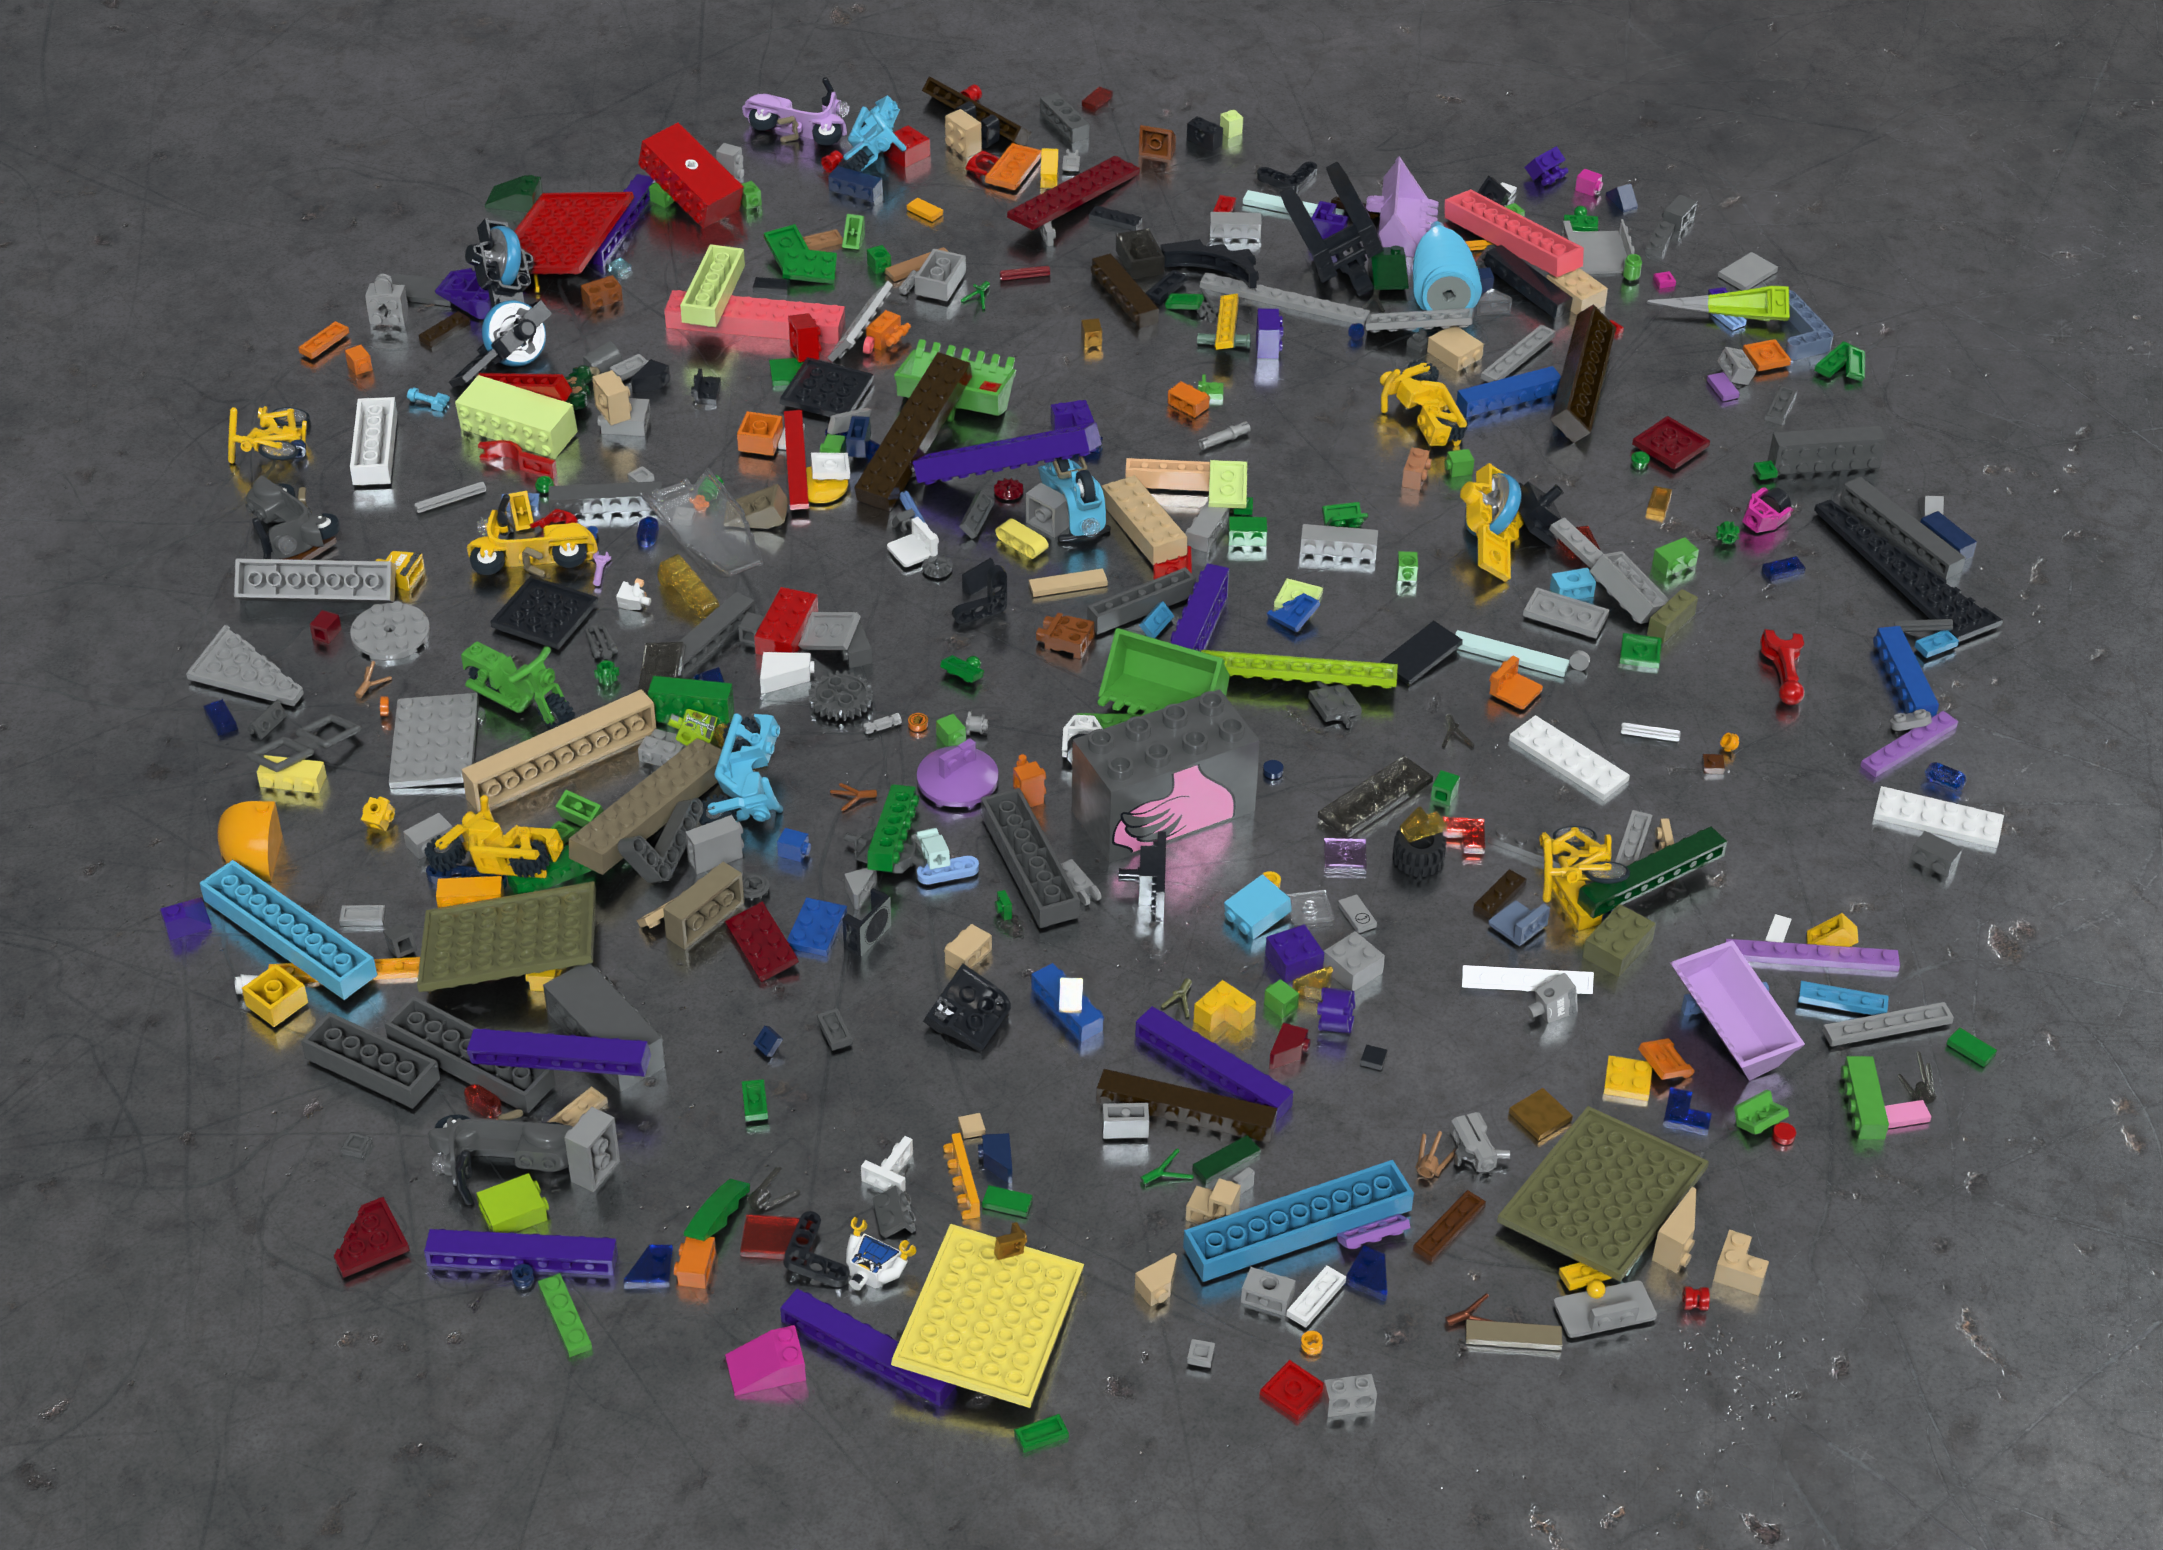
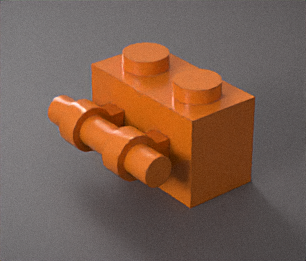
M885 310L866 327V337H874V348L882 351L886 346L890 347L898 343L900 337L905 336L909 332L908 330L911 328V325L909 323L901 325L900 315Z
M1021 754L1018 757L1016 767L1013 768V789H1021L1030 808L1044 804V795L1046 794L1044 780H1046L1045 770L1040 768L1036 761L1029 763L1027 756Z

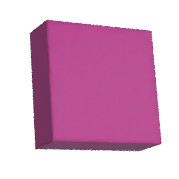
M1670 271L1653 275V280L1659 289L1676 285V280Z

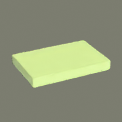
M1210 460L1208 507L1246 508L1247 462Z

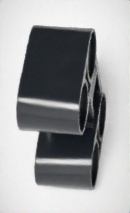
M968 101L955 108V111L961 109L976 119V107L972 102ZM990 115L979 121L981 122L982 148L984 149L997 143L1000 139V123L995 115Z

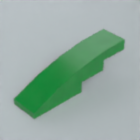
M734 1179L727 1180L705 1201L684 1231V1236L705 1241L727 1225V1216L738 1209L739 1199L750 1192V1183Z

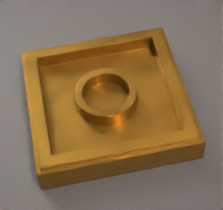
M1544 1088L1509 1108V1114L1538 1141L1566 1125L1573 1118V1115Z

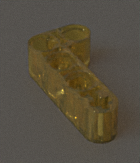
M675 554L660 562L657 577L661 586L666 589L673 585L701 619L709 616L720 606L716 597L679 554Z

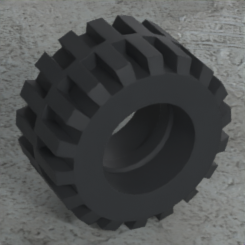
M1417 822L1416 824L1409 823L1408 826H1402L1401 830L1396 832L1394 838L1392 858L1395 866H1398L1400 871H1405V874H1413L1416 877L1418 875L1425 877L1427 874H1435V871L1438 872L1444 864L1447 844L1446 837L1443 836L1441 830H1438L1435 826H1430L1428 823L1421 824V822Z

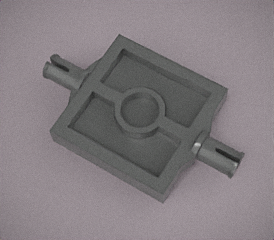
M1317 681L1316 684L1320 689L1309 691L1308 697L1325 722L1341 720L1347 728H1351L1354 723L1350 717L1361 715L1362 708L1347 686L1340 684L1329 687L1321 681Z

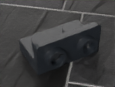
M698 368L697 375H694V386L691 387V396L694 397L695 404L717 405L721 377H703L702 369Z

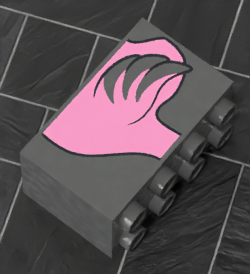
M1220 689L1205 692L1201 696L1178 704L1167 705L1163 709L1143 716L1132 717L1125 722L1104 729H1096L1090 734L1073 739L1071 811L1108 863L1140 853L1141 846H1153V840H1158V831L1166 832V843L1250 814L1255 812L1260 740Z

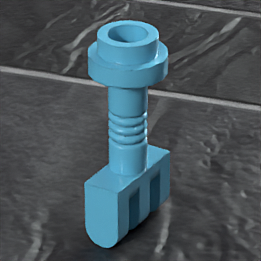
M415 387L413 389L410 388L407 393V399H410L411 402L421 400L431 403V409L443 411L450 400L448 395L438 393L436 397L419 393V389Z

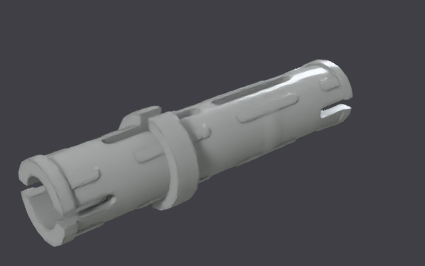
M1245 421L1235 426H1228L1223 431L1199 439L1198 445L1201 450H1205L1224 441L1237 439L1238 436L1251 431L1250 425Z

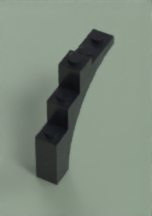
M1200 239L1160 244L1161 262L1164 267L1194 266L1215 269L1239 278L1250 289L1257 288L1259 273L1254 269L1256 257L1249 249L1230 251L1225 244L1206 246L1203 245Z

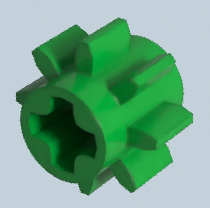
M1725 521L1720 526H1717L1718 532H1716L1717 540L1721 539L1722 544H1732L1736 539H1739V526H1735L1733 521Z
M606 660L596 665L597 670H594L595 678L599 679V683L611 685L617 681V676L620 675L619 667H615L614 662Z

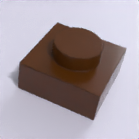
M1703 754V774L1724 775L1723 755Z

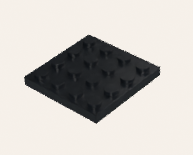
M807 357L780 397V404L828 417L854 411L873 382L874 374Z
M531 575L490 621L491 627L559 650L598 604V597Z

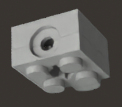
M387 274L377 275L375 282L369 284L365 294L370 324L405 326L409 315L405 285L392 284V279Z

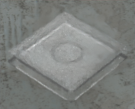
M1326 890L1286 894L1291 900L1292 911L1288 915L1293 928L1304 924L1307 928L1335 925V918Z

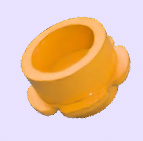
M1726 733L1721 738L1720 745L1726 752L1735 750L1739 745V737L1737 734Z

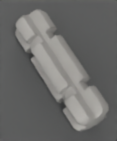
M912 270L899 286L900 294L906 295L913 287L918 271Z
M894 713L890 715L891 717L885 716L875 719L873 723L871 721L863 724V730L866 734L874 733V730L877 732L890 728L892 725H900L902 723L899 713Z

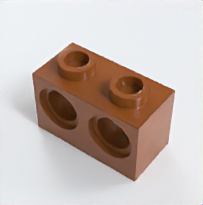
M613 275L581 285L582 300L590 310L623 300L622 287Z

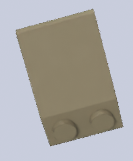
M779 484L729 502L724 524L726 527L769 529L774 526L778 527L785 522L789 500Z

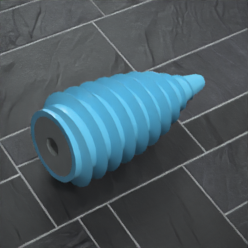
M1435 221L1431 224L1430 230L1421 238L1415 251L1413 288L1416 302L1423 311L1474 308L1480 300L1482 285L1472 252L1460 235L1446 228L1441 222Z

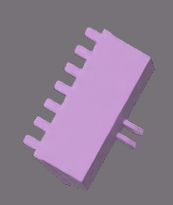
M1398 156L1393 166L1383 178L1382 196H1368L1366 209L1370 212H1380L1379 236L1383 247L1400 246L1404 248L1405 256L1414 257L1421 238L1427 233L1426 231L1430 230L1431 224L1427 223H1433L1438 220L1436 217L1429 215H1438V210L1430 207H1438L1439 202L1427 198L1400 156Z
M1733 940L1670 963L1749 1081L1779 1067L1795 1051L1805 1045Z

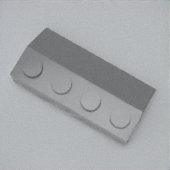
M1623 551L1602 554L1590 570L1594 575V579L1606 588L1609 595L1619 601V605L1627 610L1637 623H1648L1650 618L1669 601L1661 590Z

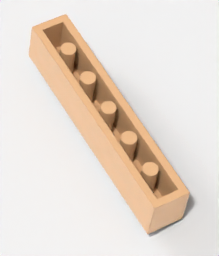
M1127 458L1126 478L1135 475L1145 488L1209 492L1210 462Z

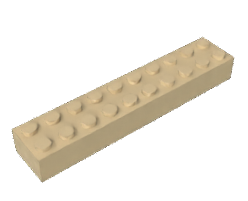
M642 689L461 769L466 799L477 812H480V797L482 795L488 797L490 808L651 735L654 729H656L654 702Z

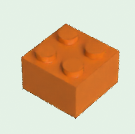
M747 411L737 432L738 451L774 456L783 433L782 416Z

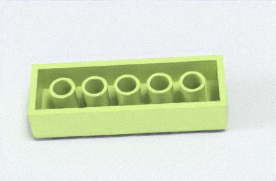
M710 244L680 305L682 323L704 325L707 327L717 326L745 267L744 249Z

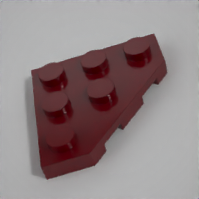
M384 1197L361 1205L355 1222L351 1223L343 1237L344 1242L340 1249L337 1248L334 1260L343 1278L410 1251L409 1245Z

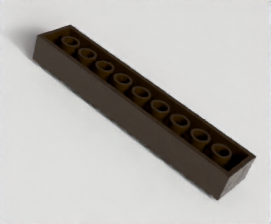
M1594 304L1577 314L1550 418L1552 423L1573 443L1591 433L1616 327Z
M937 352L854 488L857 501L888 512L892 510L900 493L904 490L915 472L913 461L926 454L972 378L970 362Z

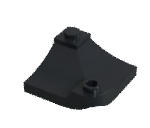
M962 963L923 1022L940 1034L944 1033L952 1036L981 1053L1009 1013L1011 1003L1002 990ZM996 1006H1000L1002 1010L998 1011Z

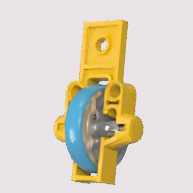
M1488 463L1476 471V482L1469 481L1464 484L1460 491V498L1466 503L1464 513L1465 526L1473 536L1478 538V566L1506 582L1511 579L1510 544L1519 538V529L1524 524V520L1518 510L1521 503V488L1516 479Z

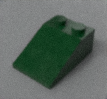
M524 175L494 186L485 203V208L529 212L543 193L541 177Z
M1396 245L1383 247V252L1368 259V268L1374 290L1409 289L1406 256L1403 247Z

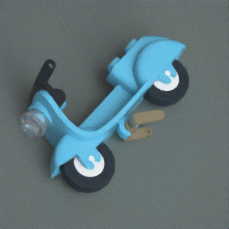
M1078 456L1082 467L1073 460H1062L1061 457L1038 467L1042 483L1063 494L1067 501L1071 533L1059 535V542L1098 536L1111 530L1110 525H1105L1106 509L1103 490L1099 482L1087 470L1083 456Z

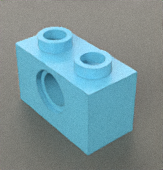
M1588 568L1553 573L1550 590L1573 599L1594 597L1596 581Z

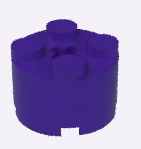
M1323 987L1321 993L1323 1002H1319L1317 1007V1015H1321L1318 1025L1319 1031L1351 1033L1354 1023V1016L1352 1014L1353 1009H1355V992L1349 989Z

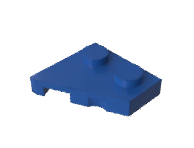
M1303 593L1294 600L1283 603L1282 608L1274 612L1272 610L1268 611L1267 615L1268 618L1298 632L1317 610L1320 603L1319 600Z

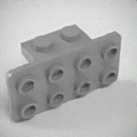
M1632 1281L1605 1287V1294L1599 1299L1590 1297L1587 1291L1555 1298L1554 1306L1567 1335L1574 1338L1654 1321L1657 1317V1312L1641 1281Z

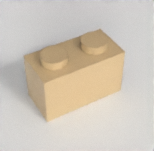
M971 924L965 930H962L955 940L946 945L944 950L945 963L956 970L960 968L962 963L972 969L992 950V935Z

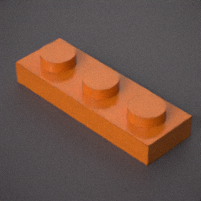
M336 321L299 346V353L314 359L349 334V327Z

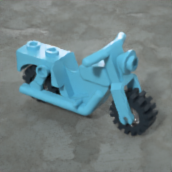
M888 95L875 102L877 106L872 108L871 111L864 106L861 108L848 137L849 143L854 148L843 156L844 158L839 162V167L861 172L878 159V153L887 151L892 142L901 151L906 150V146L892 132L900 109L896 102Z
M734 714L731 723L727 724L728 728H724L723 738L725 742L714 775L722 791L733 799L724 798L723 795H719V798L717 795H713V799L709 796L706 798L707 802L703 800V814L699 820L701 825L730 815L733 816L736 822L747 820L750 815L755 820L763 822L770 819L771 814L769 810L773 809L777 813L783 811V807L779 804L773 793L769 779L761 777L759 772H753L752 770L768 766L767 763H769L771 754L774 752V745L780 734V726L777 724L774 716L754 714L757 722L755 723L749 717H745L744 720L741 715Z

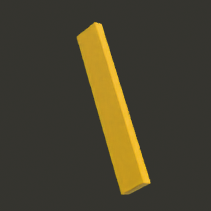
M1238 294L1222 295L1220 298L1215 340L1216 350L1234 348L1239 302Z

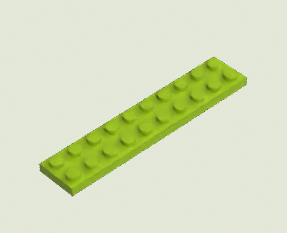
M1201 650L1203 653L1223 658L1225 661L1224 665L1230 676L1242 675L1245 678L1255 676L1268 680L1281 678L1284 681H1291L1293 679L1303 682L1321 681L1324 684H1331L1333 682L1343 685L1361 684L1364 687L1377 685L1382 688L1396 687L1398 664Z

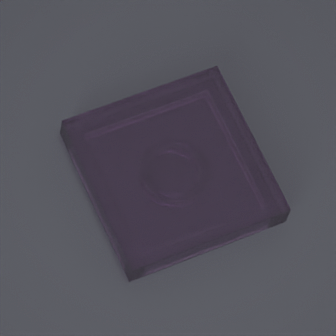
M1324 838L1325 873L1367 874L1366 839Z

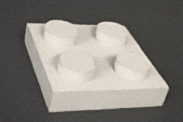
M811 453L813 479H850L848 453Z

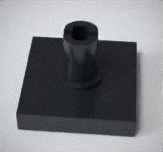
M1489 175L1477 192L1502 206L1507 205V200L1511 196L1507 189Z

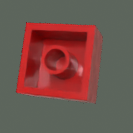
M908 125L893 132L906 146V150L901 151L892 142L890 148L884 152V155L906 168L930 156V139Z
M809 313L788 316L790 350L797 361L804 362L807 357L819 360V353L822 350L818 337L821 336V330L816 325L815 319Z

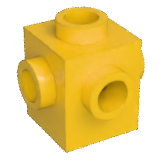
M370 797L368 803L363 807L361 820L368 827L386 832L389 823L394 819L395 808L386 798L378 797L376 799Z

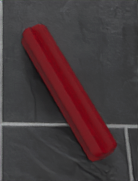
M1039 266L1001 270L999 274L1001 281L1043 277L1050 275V267Z

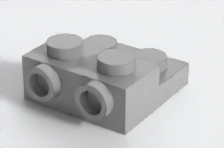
M654 729L651 736H646L638 748L639 761L662 766L684 749L686 745L675 739V733Z

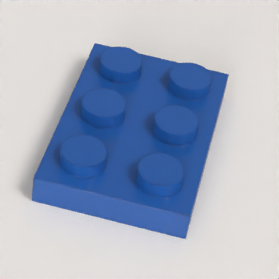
M806 897L787 939L791 948L827 957L843 922L842 919L847 913V906Z

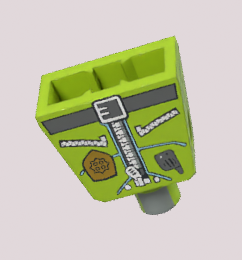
M686 709L682 718L671 714L667 725L678 729L675 739L686 746L696 738L710 744L718 717Z

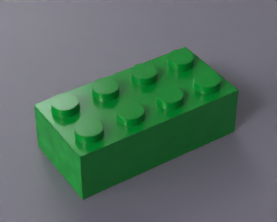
M653 676L648 697L654 702L656 722L668 723L671 714L682 718L686 709H691L718 717L715 728H728L727 724L731 723L735 713L732 683Z

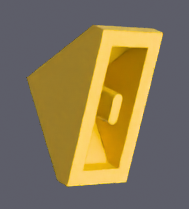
M527 491L508 494L510 496V512L515 530L531 529L530 524L533 523V517Z

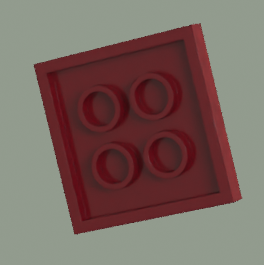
M1666 416L1633 438L1632 445L1669 467L1677 469L1709 447L1710 440L1671 417Z

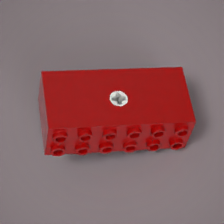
M679 123L642 141L638 162L640 168L645 170L703 229L739 210L744 186Z

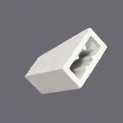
M763 652L760 675L761 693L765 694L810 681L811 673L815 672V661H811V653Z

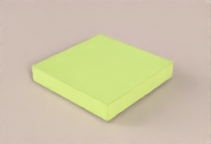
M1287 578L1274 601V607L1282 608L1283 603L1294 600L1303 593L1319 600L1323 593V588Z

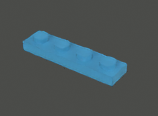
M1801 981L1798 1002L1868 1015L1887 1013L1889 996Z

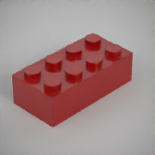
M781 587L754 636L755 654L763 655V652L797 653L800 648L798 646L811 613L818 612V594Z

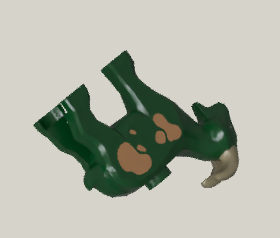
M581 365L573 368V372L568 377H565L573 390L565 402L573 404L574 411L581 410L588 404L587 396H590L588 385L591 383L593 376L600 374V370L597 367Z

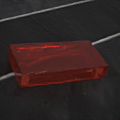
M1099 86L1082 100V106L1096 111L1113 96V91Z

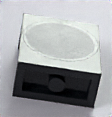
M874 888L870 890L871 911L862 921L848 913L842 919L844 948L860 957L891 927L890 896Z

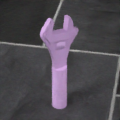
M599 551L593 554V560L596 563L593 580L595 586L601 584L603 567L612 559L608 552H606L605 556L599 555Z

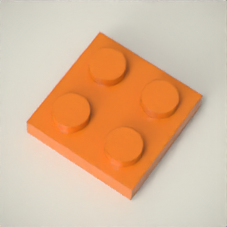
M1776 339L1743 345L1744 353L1757 371L1789 366L1791 363L1790 357Z

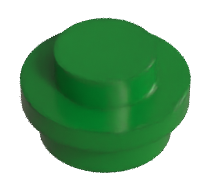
M1639 451L1632 454L1631 461L1635 467L1644 468L1649 463L1650 457L1645 452Z
M548 476L539 477L535 483L536 490L542 493L549 492V486H554V482Z

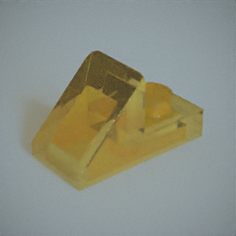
M1421 806L1417 807L1400 825L1401 832L1409 842L1446 831L1447 824L1437 811L1426 814Z

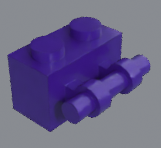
M1557 146L1534 158L1524 167L1533 181L1542 177L1541 183L1544 186L1553 184L1556 179H1562L1569 172L1566 167L1563 169L1559 168V165L1566 159Z

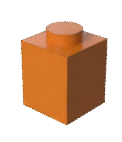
M362 345L345 350L347 365L356 376L373 370L371 357Z

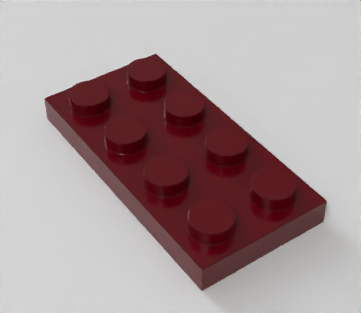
M763 901L725 921L729 931L760 982L799 963L796 954Z

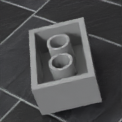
M933 249L915 276V294L948 301L966 273V256Z
M591 1107L586 1114L584 1113L580 1117L578 1123L567 1131L565 1144L571 1182L594 1192L620 1162L615 1118Z

